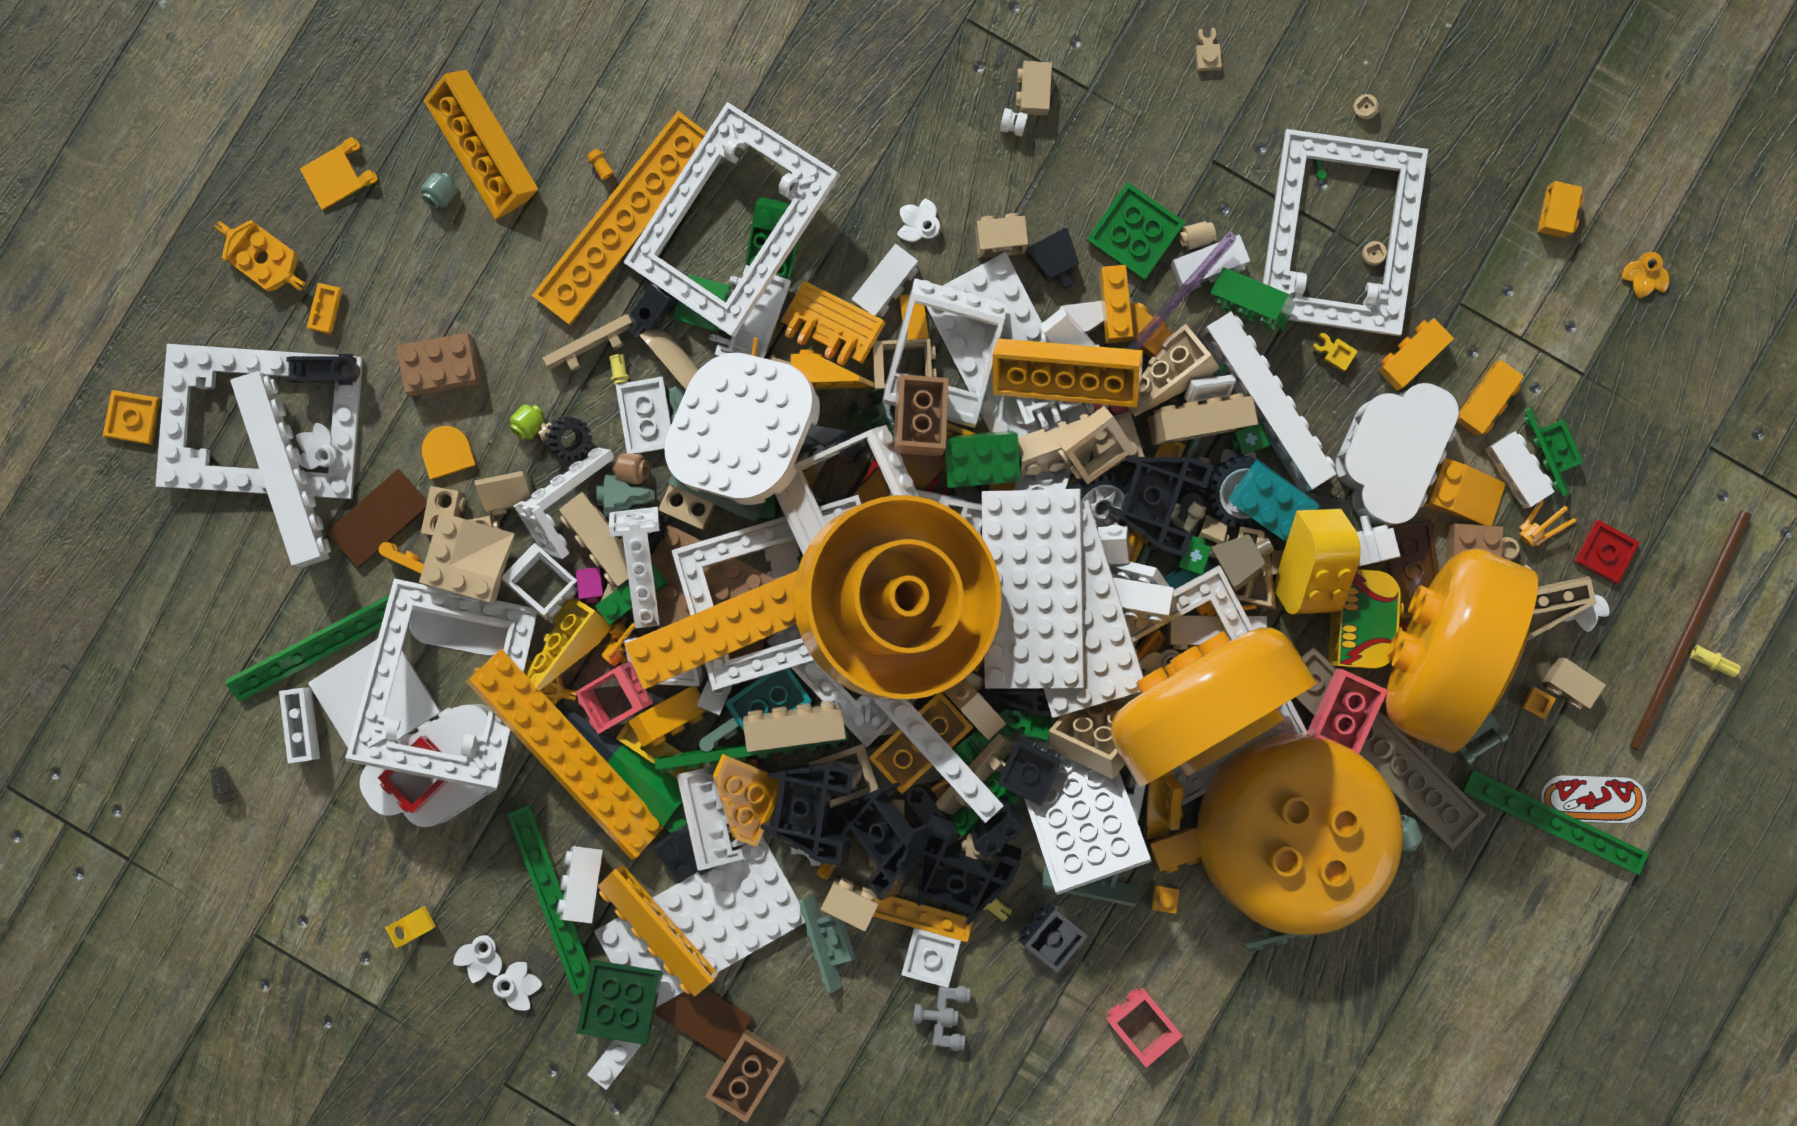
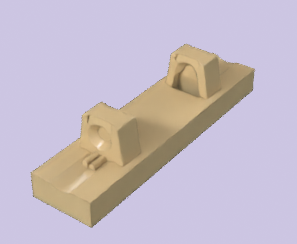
M626 314L543 357V360L551 370L567 362L570 369L575 371L581 368L576 358L580 354L607 340L610 341L615 350L623 346L618 335L627 331L633 322L630 316Z
M999 733L968 767L984 783L994 771L1002 774L1006 765L1004 760L1010 755L1016 744L1013 740ZM952 786L935 803L941 811L953 816L962 806L971 809V806Z

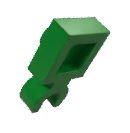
M1016 710L1009 713L1010 717L1017 720V724L1009 723L1006 727L1011 731L1022 729V737H1028L1045 743L1048 740L1051 717L1038 716L1030 712L1024 717L1021 712Z

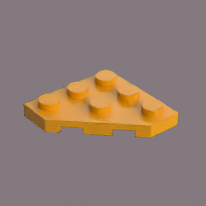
M722 754L714 771L713 779L732 836L736 840L757 847L764 832L760 826L770 819L777 804L780 779L768 777L769 772Z

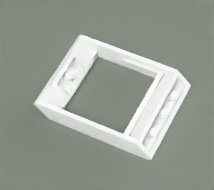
M915 278L882 403L893 406L896 404V383L900 374H904L898 372L908 335L907 328L914 303L995 325L976 393L948 386L947 421L975 428L993 364V351L997 339H1000L1007 304Z
M886 425L871 429L794 464L793 467L797 469L793 480L779 495L775 493L803 555L816 534L826 525V522L802 470L831 458L848 447L867 440L892 495L919 496L913 485V480L903 463L900 453L893 452V437Z

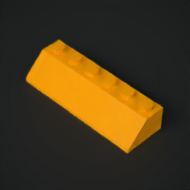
M461 70L445 73L424 99V102L494 219H499L528 202L537 192L538 187L468 71Z
M997 339L993 351V395L1138 407L1143 350Z
M624 865L613 870L598 885L601 890L599 892L601 897L607 903L611 901L617 908L615 910L616 914L623 921H629L633 926L631 930L640 940L643 938L649 944L647 948L650 953L656 958L659 956L664 961L663 967L671 976L676 975L681 981L679 985L688 995L692 993L695 997L715 980L719 973Z

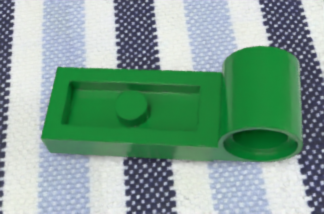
M652 563L656 593L668 581L655 563ZM629 580L596 605V608L609 625L614 624L633 609Z
M1007 708L999 714L1006 724L989 740L977 730L952 750L969 766L999 733L1009 738L1018 730L1011 731L1006 728L1009 723L1017 724V720L1009 716L1011 711Z

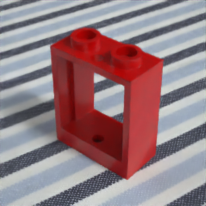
M426 735L420 736L411 745L412 747L442 752ZM386 769L377 777L382 782L380 784L381 788L387 794H393L398 799V806L406 813L408 811L410 813L418 812L448 783V781L437 780L413 802L390 778L396 771Z

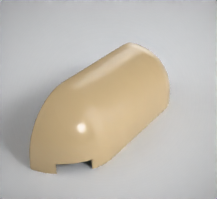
M654 328L640 334L641 338L686 390L699 368L664 330Z

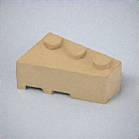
M1087 413L1080 416L1081 420L1067 425L1065 421L1058 423L1059 427L1047 432L1041 429L1018 437L1020 476L1069 469L1072 463L1070 461L1066 463L1058 453L1061 447L1056 440L1088 418ZM1095 436L1073 452L1082 466L1089 463Z

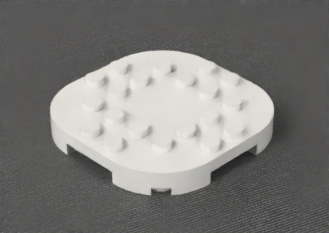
M728 353L710 360L697 371L690 381L667 434L665 458L670 471L678 480L694 491L699 492L701 490L732 499L738 504H760L766 502L765 498L770 497L774 493L779 495L793 480L797 469L793 466L810 425L816 426L818 421L820 402L813 384L798 369L791 365L748 354Z

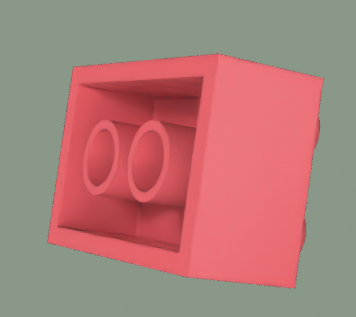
M1336 668L1306 735L1337 742L1360 753L1388 690L1348 671Z

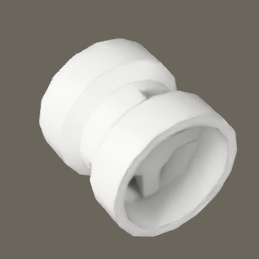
M1005 108L999 131L1004 133L1008 131L1014 132L1016 136L1022 137L1028 114L1024 112L1014 113L1012 109Z

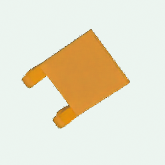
M353 137L346 139L340 146L300 168L321 210L327 209L361 188L378 181L377 175L371 170L365 171L358 177L346 156V154L360 149L359 142Z

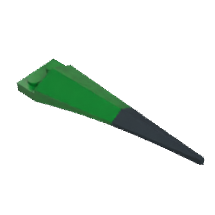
M556 703L555 707L642 799L650 813L663 827L672 833L687 823L677 778L668 772L661 773L660 769L656 770L654 763L606 732L598 734L589 721L561 703Z

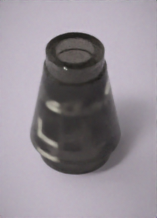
M221 766L210 770L213 799H216L218 804L235 800L238 790L225 767Z

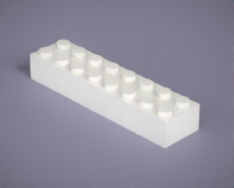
M1229 312L1207 326L1200 334V337L1224 374H1233L1237 381L1234 385L1236 393H1244V397L1253 396L1258 424L1263 423L1269 444L1297 487L1304 493L1310 491L1336 475L1334 471L1336 468L1330 457H1325L1321 451L1322 444L1316 436L1312 437L1308 430L1309 424L1303 416L1299 417L1293 399L1290 396L1286 397L1281 389L1283 388L1282 382L1276 375L1273 376L1268 369L1270 365L1263 355L1260 356L1255 349L1257 345L1250 335L1247 336L1242 329L1244 325L1237 315L1234 316L1232 312Z
M260 371L231 379L230 381L291 565L303 568L330 559L328 553L331 552V547L328 540L323 539L321 530L324 529L320 516L315 515L313 507H316V502L312 493L308 494L306 484H309L305 471L300 470L298 462L301 461L298 449L296 447L293 448L291 439L294 438L290 426L285 424L283 416H286V412L282 402L278 403L276 397L278 387L275 380H271L269 376Z

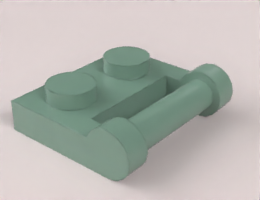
M1491 712L1469 742L1489 729L1492 730L1494 735L1469 751L1465 746L1457 751L1468 766L1475 762L1474 759L1499 742L1504 743L1509 739Z
M735 717L702 738L699 743L700 748L705 752L711 751L718 746V741L723 737L725 740H728L740 732L738 729L740 725Z

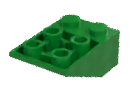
M764 197L758 199L755 204L745 266L751 265L790 203ZM800 238L779 268L776 276L788 280L791 279Z

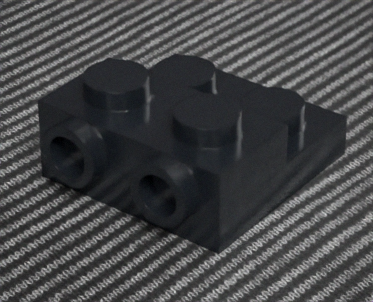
M1028 737L1024 741L1018 739L997 784L1042 806L1064 761L1059 759L1060 753L1050 748L1045 752L1037 748L1038 742Z
M1008 797L1001 801L1004 807L985 823L980 819L971 826L973 846L986 859L991 855H997L1003 849L1004 844L1010 839H1016L1024 828L1022 818L1015 812L1014 803Z
M687 823L653 845V850L678 883H681L697 872L702 876L714 868L711 867L698 871Z
M1048 902L1046 906L1041 905L1036 910V918L1030 925L1025 924L1020 929L1018 940L1025 948L1058 973L1088 935Z

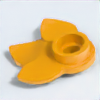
M1646 252L1638 261L1627 264L1621 277L1624 280L1633 281V290L1637 298L1649 295L1654 288L1660 292H1665L1669 285V273L1662 267V257L1656 252ZM1653 259L1655 264L1652 268H1649L1648 262Z

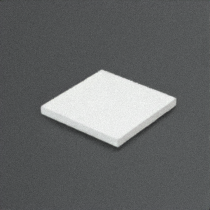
M377 640L308 682L347 747H349ZM403 649L384 717L401 720L400 728L397 730L396 741L441 712Z

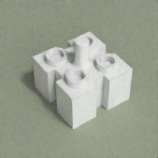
M1368 515L1360 517L1363 531L1357 532L1361 547L1358 568L1401 558L1393 528L1388 529L1387 525L1372 528Z

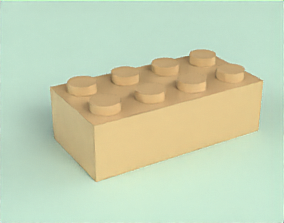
M1244 393L1230 395L1224 399H1221V397L1211 398L1199 404L1198 401L1188 402L1176 408L1175 405L1165 406L1160 410H1155L1154 415L1147 418L1152 446L1240 431L1258 424L1253 396L1244 397Z
M581 492L559 509L563 514L560 519L568 529L571 528L576 531L577 535L574 537L583 548H589L592 552L589 556L596 566L606 570L604 576L612 586L620 587L629 580L623 539L621 536L610 537L608 519L604 518V514L591 497Z
M835 700L821 702V706L811 707V704L797 705L795 710H787V707L773 708L772 713L763 714L762 710L750 711L748 716L743 718L747 752L846 739L841 705L836 704Z

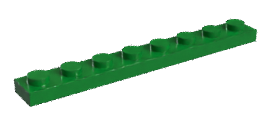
M389 595L226 679V686L240 702L380 629Z
M845 730L846 739L747 752L745 743L713 748L708 752L698 750L653 757L654 767L656 770L660 769L661 773L675 771V767L685 766V769H694L700 767L699 763L709 762V765H718L722 754L739 761L748 760L747 756L757 755V758H767L772 756L771 753L781 751V755L795 753V749L805 748V751H814L819 749V745L828 744L829 748L843 746L842 742L849 741L848 732Z
M1470 770L1461 790L1465 794L1634 874L1640 875L1649 855L1648 852L1475 770Z
M528 805L508 813L507 816L575 996L585 992L591 964L575 921L560 920V914H557L559 899L563 900L564 892L561 890L559 878L532 806Z

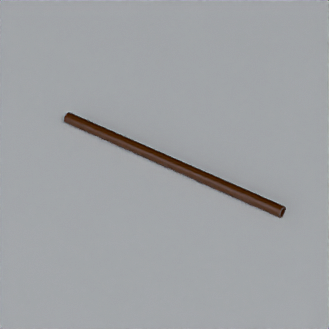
M1740 511L1629 745L1635 750H1642L1752 515L1750 513Z

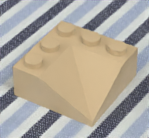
M439 512L419 583L495 603L515 533Z
M1121 697L1062 715L1049 730L1051 749L1114 779L1125 765V762L1114 746L1111 737V723L1115 714L1130 701Z

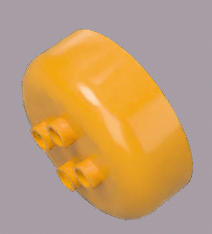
M893 495L881 497L854 506L834 517L816 534L809 544L800 562L794 585L796 623L805 647L821 669L842 686L864 696L877 699L895 700L928 697L943 692L962 681L976 668L989 650L995 637L1001 614L1002 599L998 570L994 558L981 535L956 511L944 504L919 496Z
M1471 549L1462 551L1448 560L1438 572L1429 588L1422 585L1417 588L1408 609L1409 613L1414 614L1406 632L1400 629L1396 632L1387 652V656L1393 658V667L1387 684L1388 691L1385 696L1387 714L1396 728L1405 734L1449 753L1459 751L1470 741L1487 715L1502 698L1523 655L1538 592V576L1535 571L1489 551Z
M1260 627L1230 641L1226 633L1222 631L1198 647L1196 645L1170 660V664L1165 666L1164 669L1161 667L1137 681L1136 684L1142 694L1128 702L1115 714L1111 723V737L1114 746L1139 788L1180 766L1185 776L1188 777L1285 720L1278 707L1315 686L1317 682L1293 643L1284 633L1274 628Z
M1284 734L1270 736L1250 744L1230 757L1212 778L1203 796L1198 815L1197 838L1201 860L1206 873L1218 892L1232 906L1250 919L1269 929L1294 935H1315L1335 931L1352 924L1367 914L1382 899L1392 884L1399 867L1403 848V826L1399 806L1392 790L1380 772L1363 756L1344 745L1330 740L1315 738L1305 734Z

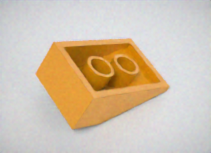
M800 350L799 354H791V366L798 369L813 384L814 390L875 388L874 382L823 358L822 354H814L813 350Z
M1444 458L1441 464L1438 463L1436 467L1437 477L1432 486H1428L1426 492L1428 497L1424 506L1478 525L1492 526L1506 483L1468 465Z

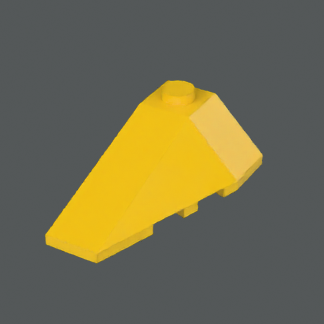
M574 597L570 600L567 599L561 610L555 615L553 619L555 626L551 634H546L543 640L546 645L542 653L535 656L527 673L529 679L535 684L534 688L538 691L596 647L613 626L609 625L605 618Z

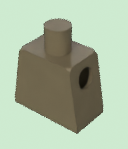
M1250 535L1211 547L1213 554L1235 592L1267 568L1262 557L1275 551L1268 538L1254 544Z

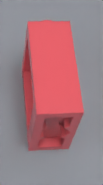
M631 662L616 667L575 692L580 706L585 709L591 726L598 734L609 730L653 704L646 689H643ZM616 677L633 708L610 721L594 690Z
M1142 987L1140 990L1136 988L1126 996L1128 1000L1121 1006L1117 1004L1108 1011L1109 1016L1106 1019L1147 1068L1180 1040L1183 1035ZM1146 1000L1169 1029L1141 1052L1118 1025V1022L1141 1002Z

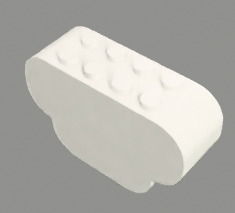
M1422 383L1411 387L1399 395L1391 393L1379 395L1358 409L1336 458L1335 471L1341 483L1353 490L1352 506L1359 517L1368 515L1371 524L1376 526L1387 525L1388 527L1410 520L1417 513L1419 507L1422 508L1428 497L1425 494L1429 485L1432 486L1437 477L1436 467L1438 463L1441 464L1447 454V451L1444 450L1446 444L1452 441L1456 433L1454 426L1458 419V405L1455 398L1448 391L1433 384Z
M482 704L462 705L452 709L449 707L438 714L439 719L423 723L417 727L419 732L411 735L407 734L398 739L397 743L411 746L420 736L426 735L443 753L460 756L465 733L483 737L489 707ZM366 766L360 777L361 792L374 811L382 815H396L403 812L411 823L420 827H430L446 822L494 791L448 782L418 812L410 813L408 811L406 813L398 806V799L393 794H387L380 786L382 782L377 777L386 769ZM398 771L390 776L413 802L438 780ZM502 771L500 772L498 785L501 780Z

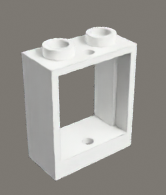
M535 543L501 577L504 584L545 620L550 616L553 618L562 608L560 605L566 599H572L578 592L577 580ZM539 559L568 583L545 609L516 584Z

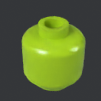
M524 404L510 417L511 426L509 428L519 439L524 440L526 438L531 440L539 433L538 430L542 428L541 424L545 423L543 418L544 412L536 405L531 407Z

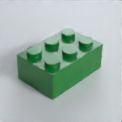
M1225 267L1222 268L1211 291V295L1214 297L1215 303L1220 305V309L1226 312L1237 311L1241 314L1240 317L1250 322L1256 319L1262 322L1263 327L1271 331H1275L1276 328L1283 331L1295 307V303L1288 293Z
M1003 431L946 436V449L943 453L944 484L950 488L1020 482L1018 433Z

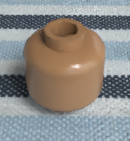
M622 453L612 464V472L618 481L637 485L648 478L649 463L641 454Z

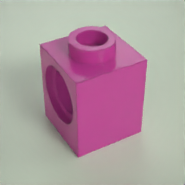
M603 568L575 570L579 599H586V603L601 602L600 597H603L606 590Z

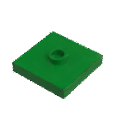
M687 275L691 280L724 302H727L732 287L694 275ZM678 300L672 317L674 320L713 332L717 331L718 326Z

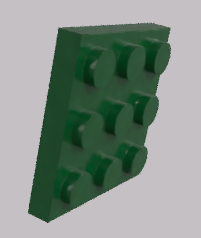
M591 960L576 1033L648 1046L663 971Z

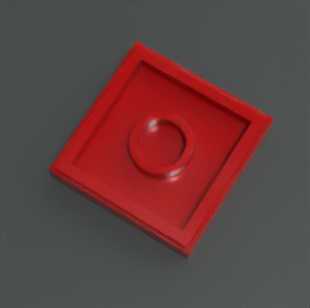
M1595 520L1573 562L1613 584H1619L1640 542L1600 520Z

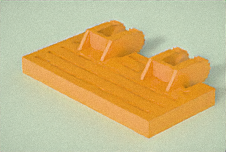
M803 281L781 320L784 325L788 326L785 337L789 339L794 337L802 322L805 323L797 339V342L801 345H805L814 329H816L812 338L828 347L824 355L828 359H832L842 342L845 343L837 359L838 364L842 366L846 364L854 348L856 350L852 355V359L863 364L885 325L884 320L806 281Z

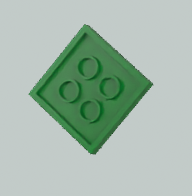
M1127 182L1088 236L1086 242L1119 265H1126L1128 271L1142 281H1145L1183 227L1185 221Z

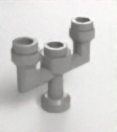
M939 986L937 1000L939 1011L923 1010L921 1004H915L913 1023L920 1024L922 1019L937 1021L934 1027L933 1046L949 1047L953 1051H964L965 1036L956 1033L951 1036L943 1034L944 1027L952 1028V1025L957 1026L958 1011L947 1007V999H953L957 1003H969L970 988H966V986H958L957 988Z

